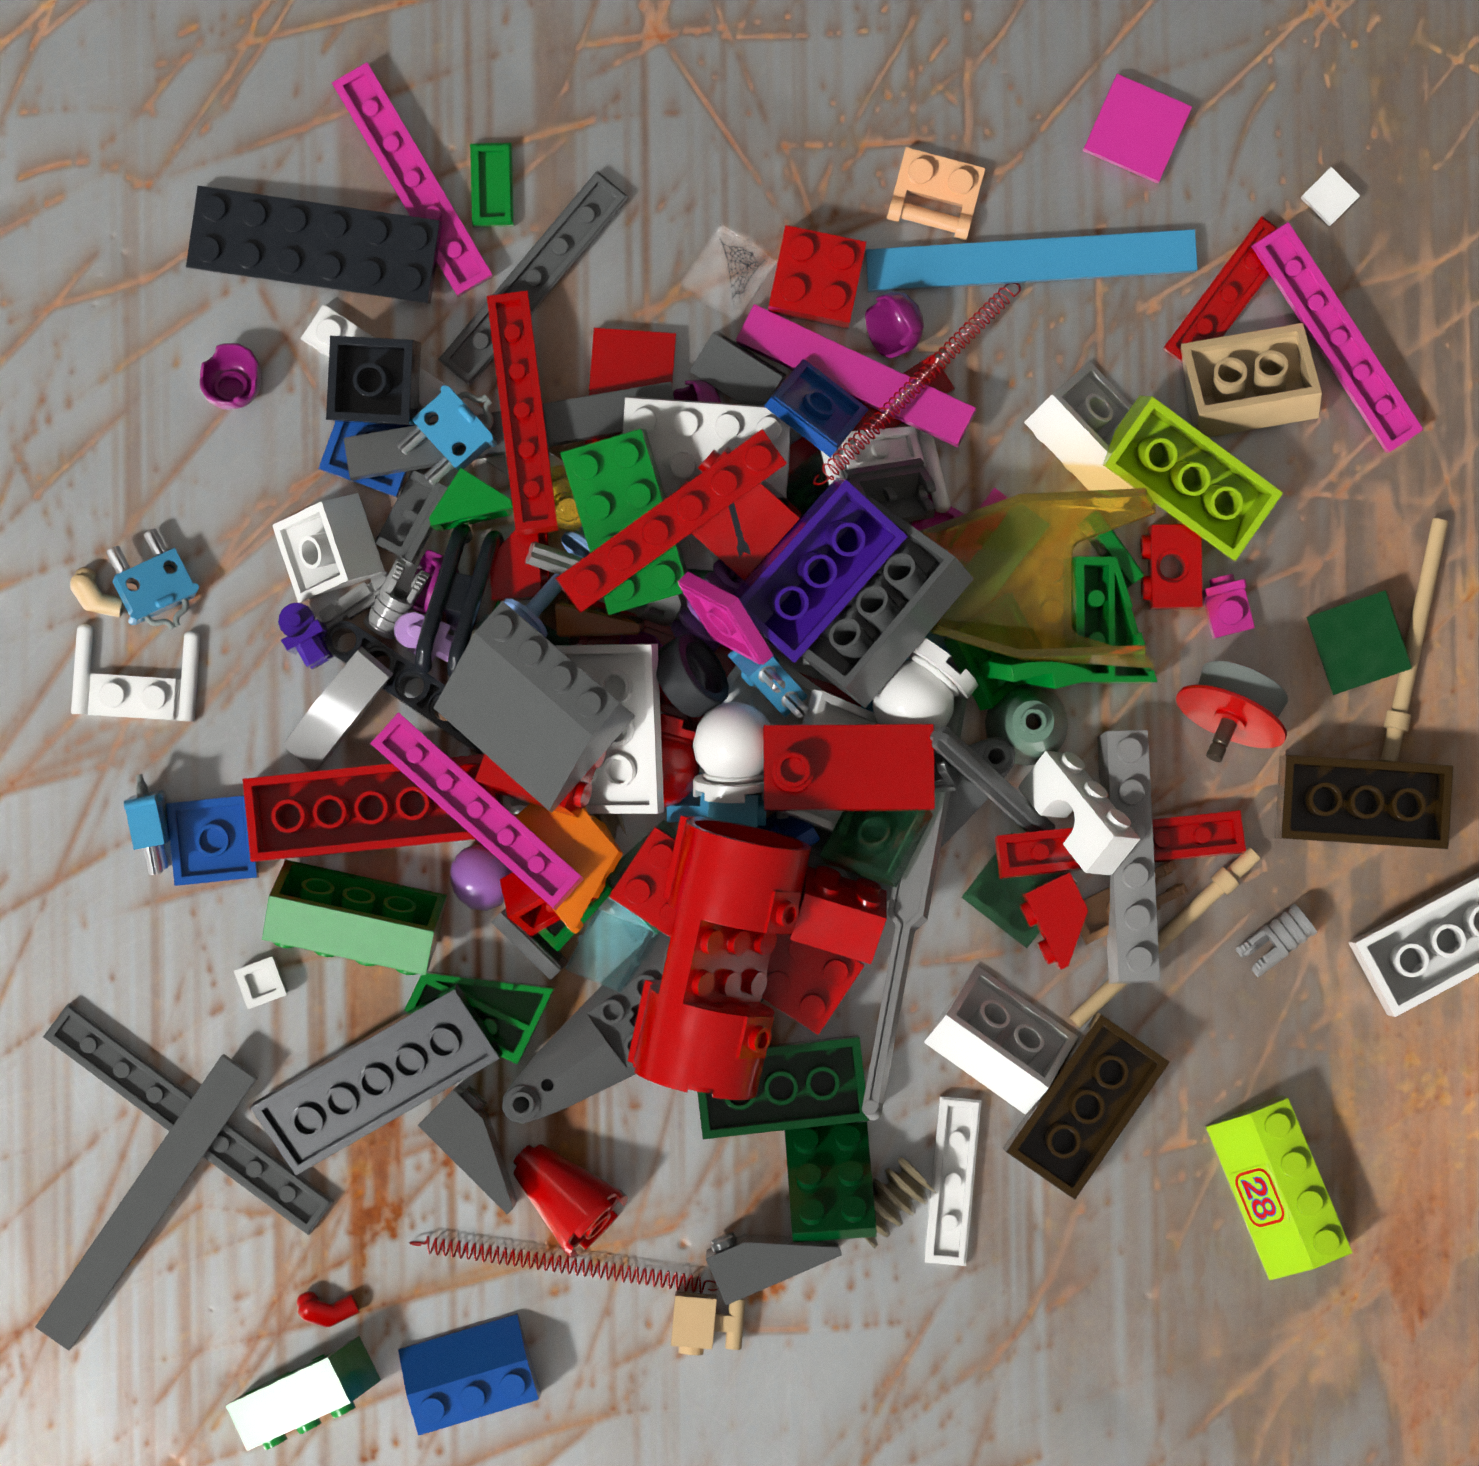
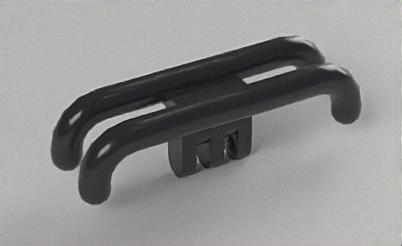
M465 523L459 524L453 529L417 642L415 667L419 673L427 674L432 669L433 646L443 613L445 612L447 624L451 626L450 629L455 631L447 665L449 678L452 675L469 644L497 550L504 542L500 531L493 530L487 533L483 540L473 575L470 576L456 573L465 544L472 540V530Z

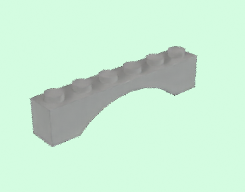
M1148 730L1106 731L1097 736L1100 783L1108 793L1107 798L1116 809L1123 812L1130 819V827L1140 838L1116 871L1110 875V911L1107 937L1109 984L1151 983L1160 980Z

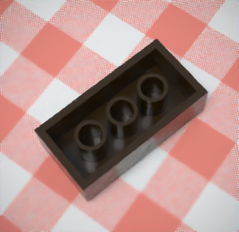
M1282 755L1279 758L1275 838L1448 849L1453 766Z
M1097 1012L1071 1048L1050 1087L1028 1111L1003 1149L1006 1153L1075 1200L1170 1061Z

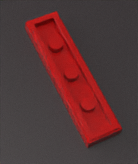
M1263 216L1260 217L1162 348L1165 352L1183 364L1181 344L1223 337L1269 276L1268 271L1251 246L1278 227Z

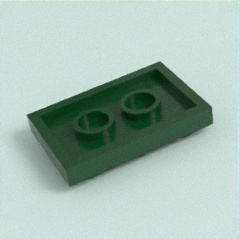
M867 1122L785 1130L792 1241L807 1242L877 1237Z

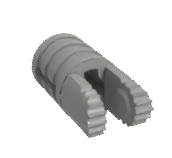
M399 558L396 559L385 579L375 604L372 605L369 614L363 620L367 628L388 639H396L394 635L396 620L413 608L430 577L427 572L421 570L415 575L408 593L396 587L397 581L401 579L405 571L406 564L405 561Z
M1295 903L1290 906L1288 911H1284L1280 917L1271 921V924L1265 925L1235 949L1244 958L1253 954L1268 941L1273 944L1275 948L1260 958L1252 967V971L1257 977L1262 976L1287 957L1289 952L1294 951L1298 948V945L1306 942L1310 936L1313 937L1317 934L1312 923Z

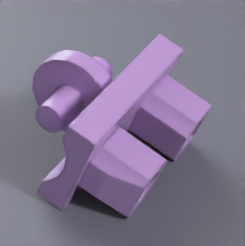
M406 612L396 620L394 635L400 644L408 647L407 651L415 655L425 616L417 612ZM442 621L433 646L432 662L435 656L448 662L453 636L447 634L451 626Z

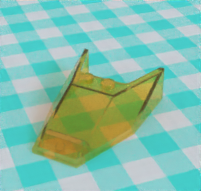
M1147 489L1018 494L921 530V533L954 555L974 578L929 633L1020 660L1156 668V660L1146 645L1112 646L1079 636L1074 633L1072 627L1073 550L1075 546L1084 540L1156 514V505Z

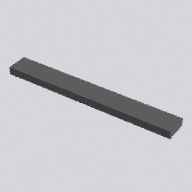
M671 382L543 403L548 447L623 434L625 397L674 399ZM501 411L491 412L493 424L489 431L497 438V445L495 447L489 446L476 459L506 455ZM485 414L476 415L484 425L487 423ZM417 425L344 438L351 481L430 468L436 465L444 455L427 437L407 455L399 450L397 444ZM466 446L458 448L457 456L465 453Z
M71 1003L65 1006L43 1036V1038L168 1131L171 1130L194 1096ZM229 1121L204 1155L205 1159L307 1235L312 1232L334 1202L332 1198L301 1175H295L289 1166Z
M221 1055L35 1328L68 1351L72 1349L258 1078L227 1055Z

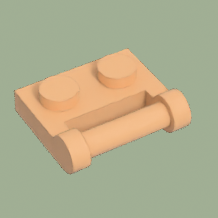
M906 147L887 219L899 222L901 218L954 232V237L966 240L985 168ZM906 192L962 207L960 217L904 203Z

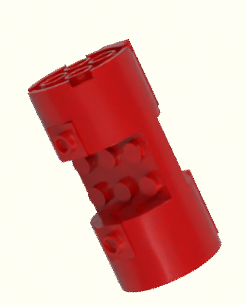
M680 816L663 898L668 899V905L676 910L662 980H645L627 1060L633 1063V1067H635L634 1073L653 1083L686 1093L689 1089L697 1092L712 1093L713 1098L729 1100H748L756 1097L767 1048L771 1042V1029L775 1011L760 1002L767 986V970L771 953L776 946V934H793L794 925L799 916V903L811 852L810 845L793 837L753 826L715 820L709 817Z

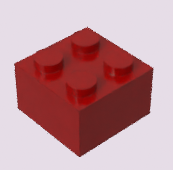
M785 225L768 311L777 315L849 329L867 242Z
M807 866L799 903V916L794 925L793 934H790V940L871 964L887 920V890L881 889L878 883L869 879L859 878L857 881L841 877L840 872L830 867L818 866L815 869Z

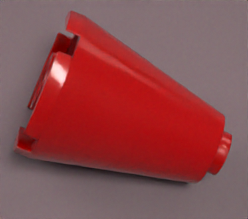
M542 1144L535 1148L531 1145L526 1146L513 1161L517 1166L513 1175L563 1251L570 1258L578 1256L574 1248L580 1244L586 1250L615 1221L618 1215L613 1209L618 1202L623 1206L627 1203L628 1196L620 1189Z

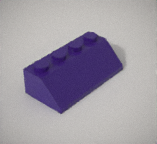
M836 478L733 595L739 598L761 636L795 663L908 536L846 479Z

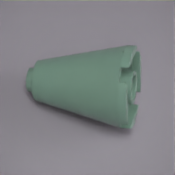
M1030 684L1016 686L992 709H988L985 718L987 738L998 737L1006 739L1015 751L1014 764L1035 765L1045 751L1058 752L1063 745L1068 729L1067 714L1059 698L1047 688ZM1029 714H1033L1038 720V728L1035 730L1028 728L1026 725V717Z

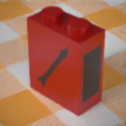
M727 447L720 455L714 449L698 469L701 472L705 471L732 450ZM764 480L691 534L745 580L797 523L803 513Z

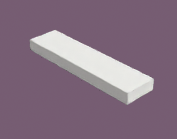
M939 1096L931 1187L936 1193L930 1191L924 1262L966 1266L982 1101L980 1099Z

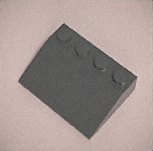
M871 496L867 499L908 537L801 656L802 659L864 708L868 706L974 579L954 555Z
M503 601L473 634L434 706L438 713L551 813L635 718L632 712Z

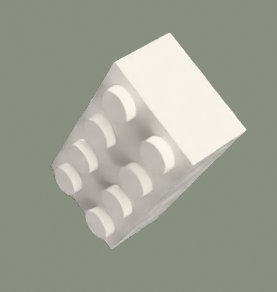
M1479 872L1348 941L1387 1015L1396 1017L1479 973Z

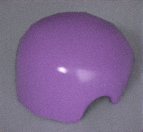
M475 844L464 848L456 855L450 870L451 885L457 898L470 909L488 911L503 904L504 898L500 879L512 873V871L482 844Z

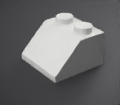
M358 493L321 501L272 525L298 603L358 584L385 572Z

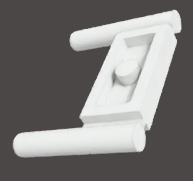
M915 427L879 429L880 434L870 430L875 435V439H870L864 430H860V433L865 435L870 441L869 445L865 444L859 437V434L855 435V438L865 446V449L862 450L855 444L853 439L850 440V444L858 448L860 455L855 454L847 444L844 448L854 455L855 460H851L844 453V450H840L839 453L845 456L850 464H844L839 456L835 455L834 459L840 461L845 469H839L833 460H830L829 464L837 468L839 475H835L828 465H825L826 474L829 477L833 475L835 480L836 478L845 479L844 472L848 469L921 458L925 469L935 483L936 491L930 492L935 511L945 513L951 507L934 436ZM851 431L839 448H843V444L848 443V439L853 438V434L858 433V431ZM821 451L824 464H828L830 457ZM828 480L829 486L834 480Z
M89 624L79 625L76 634L71 714L195 722L200 634L196 631H187L184 634L181 679L91 674L93 627Z

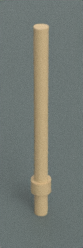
M1432 518L1405 644L1413 669L1399 673L1392 709L1386 712L1383 727L1387 728L1381 756L1383 761H1398L1403 733L1409 730L1412 715L1408 714L1447 533L1449 523L1447 520Z
M1249 847L1226 869L1222 866L1211 877L1213 882L1158 932L1159 954L1224 893L1228 896L1240 885L1237 881L1261 859L1252 848ZM1108 979L1068 1017L1081 1028L1127 984H1109Z

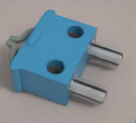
M443 385L440 389L441 393L411 419L417 426L397 444L399 450L407 455L427 437L444 455L425 474V478L427 481L429 480L430 484L435 485L454 467L458 471L460 468L465 469L489 446L495 447L497 445V438L489 431L493 424V416L489 411V406L492 402L485 394L477 397L471 392L466 391L457 395L449 386ZM463 398H469L475 403L485 402L483 405V413L487 418L485 425L462 401ZM433 416H438V422L434 425H429L430 419ZM466 446L465 453L457 456L458 448Z
M151 529L144 533V537L154 555L153 558L130 568L119 546H113V549L109 548L106 553L117 573L112 582L130 616L129 624L137 625L147 621L152 626L167 625L171 630L181 625L179 618L187 612L189 607L188 601L195 597L199 585L192 582L176 549L173 548L167 551L157 529ZM164 567H172L175 573H167ZM132 583L136 585L138 590L131 591L127 588L126 584ZM183 604L182 608L173 616V623L168 619H152V617Z
M733 650L727 655L742 671L741 677L749 686H755L785 718L791 712L796 717L803 718L804 716L796 707H799L807 715L808 707L803 703L808 697L807 694L779 664V659L773 652V656L764 665H759Z
M143 774L136 775L137 795L124 800V808L126 810L133 849L144 848L148 872L150 875H156V872L160 874L169 867L164 844L170 840L164 791L149 792Z

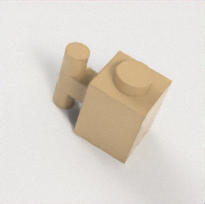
M676 1291L671 1346H678L679 1353L703 1355L704 1349H712L714 1331L726 1332V1349L741 1350L746 1299L742 1298L729 1304L728 1314L716 1313L717 1295Z

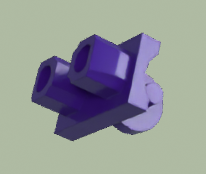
M291 603L281 610L278 624L280 630L287 636L281 642L288 652L293 654L299 653L306 667H310L312 670L334 658L327 649L323 639L328 629L323 622L318 619L315 620L314 613L308 606L302 603Z

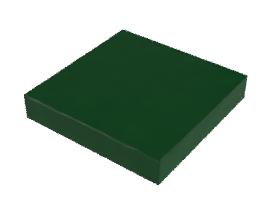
M1387 590L1307 617L1333 695L1413 669Z

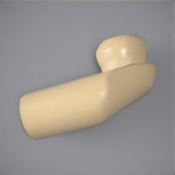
M81 567L77 569L75 575L70 580V587L82 607L90 612L121 618L124 610L121 598L101 593L96 584V573L91 568Z

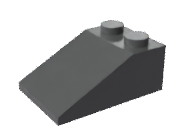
M458 1085L418 1126L508 1214L515 1207L518 1200L489 1114L483 1109L487 1102L470 1085L465 1090Z
M729 1232L711 1241V1249L706 1250V1261L725 1305H729L841 1256L842 1253L837 1240L793 1242L790 1236L743 1234L736 1237L734 1232Z

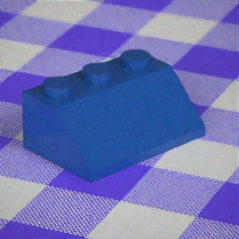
M518 1313L398 1349L406 1396L418 1436L533 1402L540 1398V1386Z

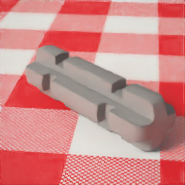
M382 572L371 577L370 580L372 582L369 584L363 582L337 599V605L334 606L331 603L319 612V616L326 628L329 629L334 623L343 621L347 617L351 620L375 604V600L380 594L379 591L388 573Z

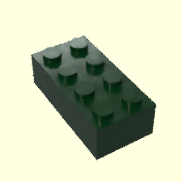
M859 1035L769 1045L755 1098L748 1100L713 1098L712 1093L697 1092L703 1140L869 1121L862 1111L866 1087Z

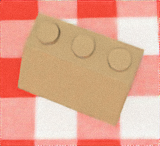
M1303 323L1181 344L1187 401L1192 423L1197 430L1207 437L1319 418L1322 391Z

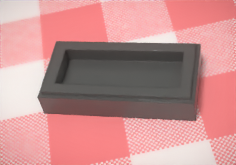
M506 908L491 922L550 980L569 963L568 959L560 951H556L539 933L530 936L509 919Z

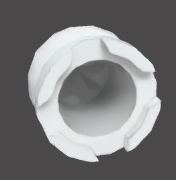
M924 638L873 698V711L878 724H934V731H938L941 726L947 725L954 712V697L958 696L968 699L977 688L978 683L967 669L961 675L946 663L951 655L935 643Z
M740 702L719 704L705 713L697 725L693 741L696 761L705 771L693 779L694 797L702 796L704 793V801L745 803V794L761 793V799L764 801L763 725H772V723L758 708Z

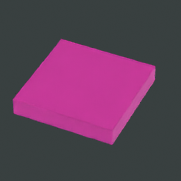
M1116 74L1083 151L1158 184L1192 106Z
M687 572L678 581L679 587L713 640L759 665H764L773 656L738 597L690 572Z

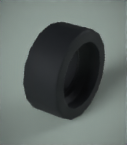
M682 634L658 650L656 677L668 699L682 713L690 717H701L707 711L722 704L727 699L729 685L726 673L713 650L702 639L693 634Z

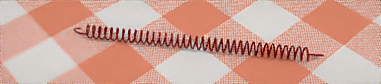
M1014 283L1019 287V291L1015 295L1005 288L1009 284L999 288L998 293H994L993 297L989 298L988 302L984 303L983 307L979 308L978 312L974 313L973 317L964 323V327H960L959 332H955L954 337H950L949 342H945L944 347H940L939 352H935L934 357H930L929 362H925L924 367H920L919 372H915L914 377H910L909 382H905L904 387H900L899 392H895L894 397H890L889 402H885L884 407L879 408V412L874 413L873 417L869 418L868 423H864L863 428H859L858 433H854L853 438H849L848 443H844L843 448H839L838 453H834L833 458L828 459V464H823V472L828 479L822 483H816L815 480L819 477L817 475L813 483L815 485H822L829 479L834 480L833 475L829 477L826 474L824 466L828 465L835 475H839L837 468L829 464V461L833 460L839 469L844 470L843 464L834 459V456L838 455L844 464H850L849 460L839 453L840 450H844L848 458L855 460L854 455L844 448L845 445L848 444L855 454L860 455L858 448L850 444V440L853 439L855 444L864 450V444L856 439L855 435L859 434L861 440L869 445V439L861 434L860 430L864 429V432L870 439H875V435L866 429L865 425L869 424L874 433L880 434V430L870 423V420L874 419L878 427L885 429L883 422L890 424V420L886 415L880 413V410L884 409L891 419H895L894 413L885 408V405L889 404L895 413L900 414V409L893 403H890V400L894 399L900 408L905 409V404L896 398L895 395L899 394L905 403L910 404V399L901 393L900 390L904 389L910 398L915 399V394L906 388L905 385L909 384L915 393L920 394V389L911 383L910 380L914 379L920 388L925 389V384L916 378L915 375L919 374L925 383L930 384V379L924 373H921L920 370L924 368L926 374L930 378L935 379L936 376L933 371L940 374L941 371L938 366L945 369L946 366L943 361L950 364L951 361L948 356L952 359L956 358L955 354L949 348H946L945 345L949 344L955 353L960 354V349L954 343H951L950 340L954 339L960 348L965 349V344L956 338L955 335L959 334L965 343L970 344L968 337L975 339L973 332L980 334L979 328L985 329L984 323L990 324L989 318L995 319L994 313L1000 314L998 307L1005 309L1003 303L1010 304L1009 299L1004 294L999 293L1000 290H1007L1015 297L1021 291V286L1018 283ZM996 294L999 295V298L1001 299V301H1000L999 299L995 298V295H996ZM1000 295H1002L1003 297H1005V298L1007 299L1008 303L1005 302V301L1001 298ZM993 299L996 305L990 303V300ZM995 300L999 301L1002 304L1003 308L1000 307ZM988 304L991 310L985 308V305ZM991 305L994 306V307L998 310V313L993 310V308L991 307ZM984 309L986 315L980 313V310ZM986 310L989 311V312L993 315V317H991V316L986 312ZM976 314H979V317L981 318V320L978 319V318H975V315H976ZM981 315H983V316L988 320V322H986V321L981 317ZM974 319L976 325L971 323L970 320ZM976 320H978L983 325V327H981ZM969 324L972 331L966 328L965 325ZM971 325L976 327L979 332H976ZM964 329L968 337L965 334L961 333L960 330ZM966 330L970 331L974 337H971ZM961 335L965 336L969 342L965 341ZM956 339L960 341L964 347L960 346ZM951 344H952L953 346H955V347L958 349L959 352H957L956 350H954V348L951 346ZM944 349L948 356H946L944 353H941L940 350ZM947 350L950 351V352L953 354L954 357H952V356L947 352ZM939 353L943 361H941L939 358H936L935 355ZM942 355L945 356V357L948 359L949 362H947V361L942 357ZM934 358L938 366H936L934 363H931L930 360ZM937 360L940 361V362L943 364L944 367H942V366L937 362ZM929 363L933 371H931L929 368H926L925 365ZM932 365L935 366V367L938 369L939 372H937V371L932 367ZM927 370L930 371V372L933 374L934 377H932V376L927 372ZM922 375L925 376V377L928 379L929 382H927V381L922 377ZM917 380L920 381V382L923 384L924 387H922V386L917 382ZM912 385L915 386V387L918 389L919 392H917V391L912 387ZM879 414L883 422L875 418V415Z
M427 1236L425 1243L416 1241L409 1242L410 1245L421 1246V1244H427L429 1255L432 1253L434 1245L435 1253L437 1256L440 1254L442 1246L443 1255L445 1257L449 1252L450 1246L452 1258L455 1257L458 1249L459 1258L462 1259L466 1250L467 1260L471 1258L474 1250L475 1261L479 1259L482 1250L483 1262L486 1261L490 1250V1263L492 1264L494 1262L497 1254V1261L500 1265L505 1254L506 1266L509 1265L513 1254L514 1267L517 1266L521 1255V1267L524 1268L528 1258L529 1269L533 1267L536 1258V1268L537 1270H539L544 1259L545 1271L548 1270L552 1259V1272L554 1273L556 1271L559 1262L560 1273L562 1274L567 1263L568 1275L571 1274L575 1263L576 1276L579 1275L583 1263V1276L586 1277L590 1267L591 1278L595 1276L598 1267V1277L599 1279H601L603 1277L604 1270L606 1267V1279L609 1280L614 1268L615 1282L618 1280L620 1271L622 1269V1282H625L629 1271L630 1284L633 1283L637 1272V1283L638 1285H640L645 1272L646 1286H648L653 1272V1287L657 1285L660 1276V1285L661 1288H663L668 1276V1288L671 1289L676 1276L677 1291L680 1289L683 1277L685 1292L688 1289L690 1280L693 1293L696 1290L698 1280L700 1294L703 1293L706 1282H712L716 1284L715 1281L705 1280L701 1290V1276L699 1275L697 1277L694 1286L693 1275L691 1274L686 1286V1276L685 1273H683L678 1286V1273L675 1272L670 1285L669 1271H667L664 1282L662 1284V1270H659L655 1282L654 1269L651 1270L647 1281L646 1267L643 1269L639 1281L638 1266L635 1268L633 1278L631 1281V1266H628L624 1277V1267L623 1264H621L616 1277L615 1263L612 1264L610 1274L608 1277L607 1262H605L600 1276V1261H597L593 1273L592 1260H590L585 1273L584 1258L581 1260L577 1272L576 1257L572 1262V1266L569 1272V1257H566L562 1269L561 1255H559L554 1268L553 1254H551L546 1268L545 1253H543L540 1265L538 1267V1252H535L532 1264H530V1251H528L523 1264L522 1249L519 1251L517 1261L515 1263L514 1248L511 1251L507 1263L506 1247L504 1248L501 1260L499 1261V1246L496 1247L494 1257L492 1259V1246L489 1245L484 1259L483 1244H481L478 1256L476 1258V1243H473L471 1253L468 1257V1242L465 1243L461 1255L460 1240L457 1242L454 1255L452 1239L449 1242L446 1254L444 1238L442 1239L438 1253L437 1237L434 1238L431 1251L429 1248V1236ZM717 1288V1289H708V1290H709V1291H717V1290H719V1289Z

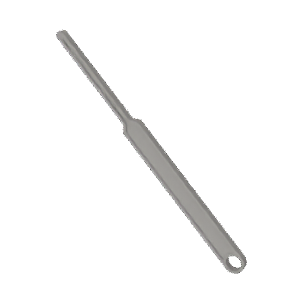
M946 661L948 665L961 675L955 662ZM956 696L954 697V712L946 727L950 728L960 738L967 699ZM951 791L935 793L934 810H908L905 815L887 912L895 924V931L862 1106L863 1113L872 1121L879 1119L882 1115L914 934L928 920Z

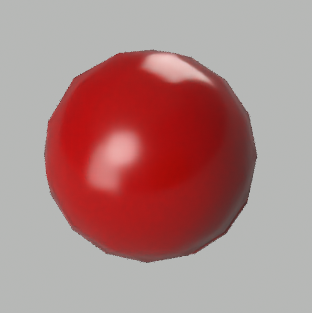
M663 713L660 714L665 808L679 803L691 793L693 779L699 775L700 765L696 761L693 748L698 724L691 725L689 721Z

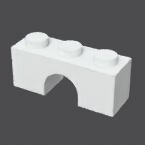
M1045 751L1018 788L1041 816L1067 818L1073 810L1075 816L1074 828L1063 845L1085 873L1112 875L1140 840L1139 836L1130 827V819L1114 807L1107 798L1108 793L1106 789L1098 782L1093 781L1084 769V762L1077 755L1071 752Z

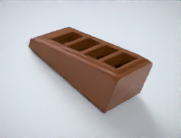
M560 599L555 606L556 630L559 637L638 635L645 628L644 619L619 612L608 615L607 609L590 606L580 613L572 601L567 599Z

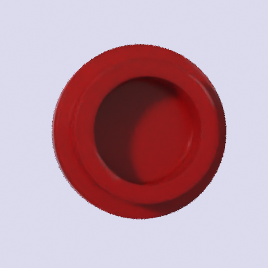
M786 750L780 753L773 762L772 778L775 784L786 792H800L806 789L813 780V762L806 753L800 750Z

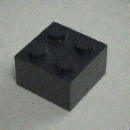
M330 336L326 420L415 426L416 424L411 419L418 414L421 342L409 339Z

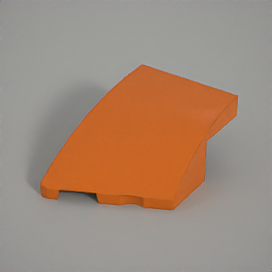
M530 803L515 817L584 878L558 909H553L569 930L576 934L584 925L581 918L592 898H599L605 887L607 877L614 871L623 853L606 824L588 813L586 808H582L579 817L576 818L557 811L551 813L544 807Z

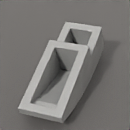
M360 647L311 706L282 746L310 770L316 771L333 754L346 734L358 723L393 673L363 647Z

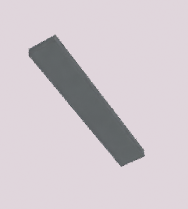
M596 171L493 295L528 290L532 315L628 201L629 196L600 172ZM487 302L438 359L470 387L494 360Z

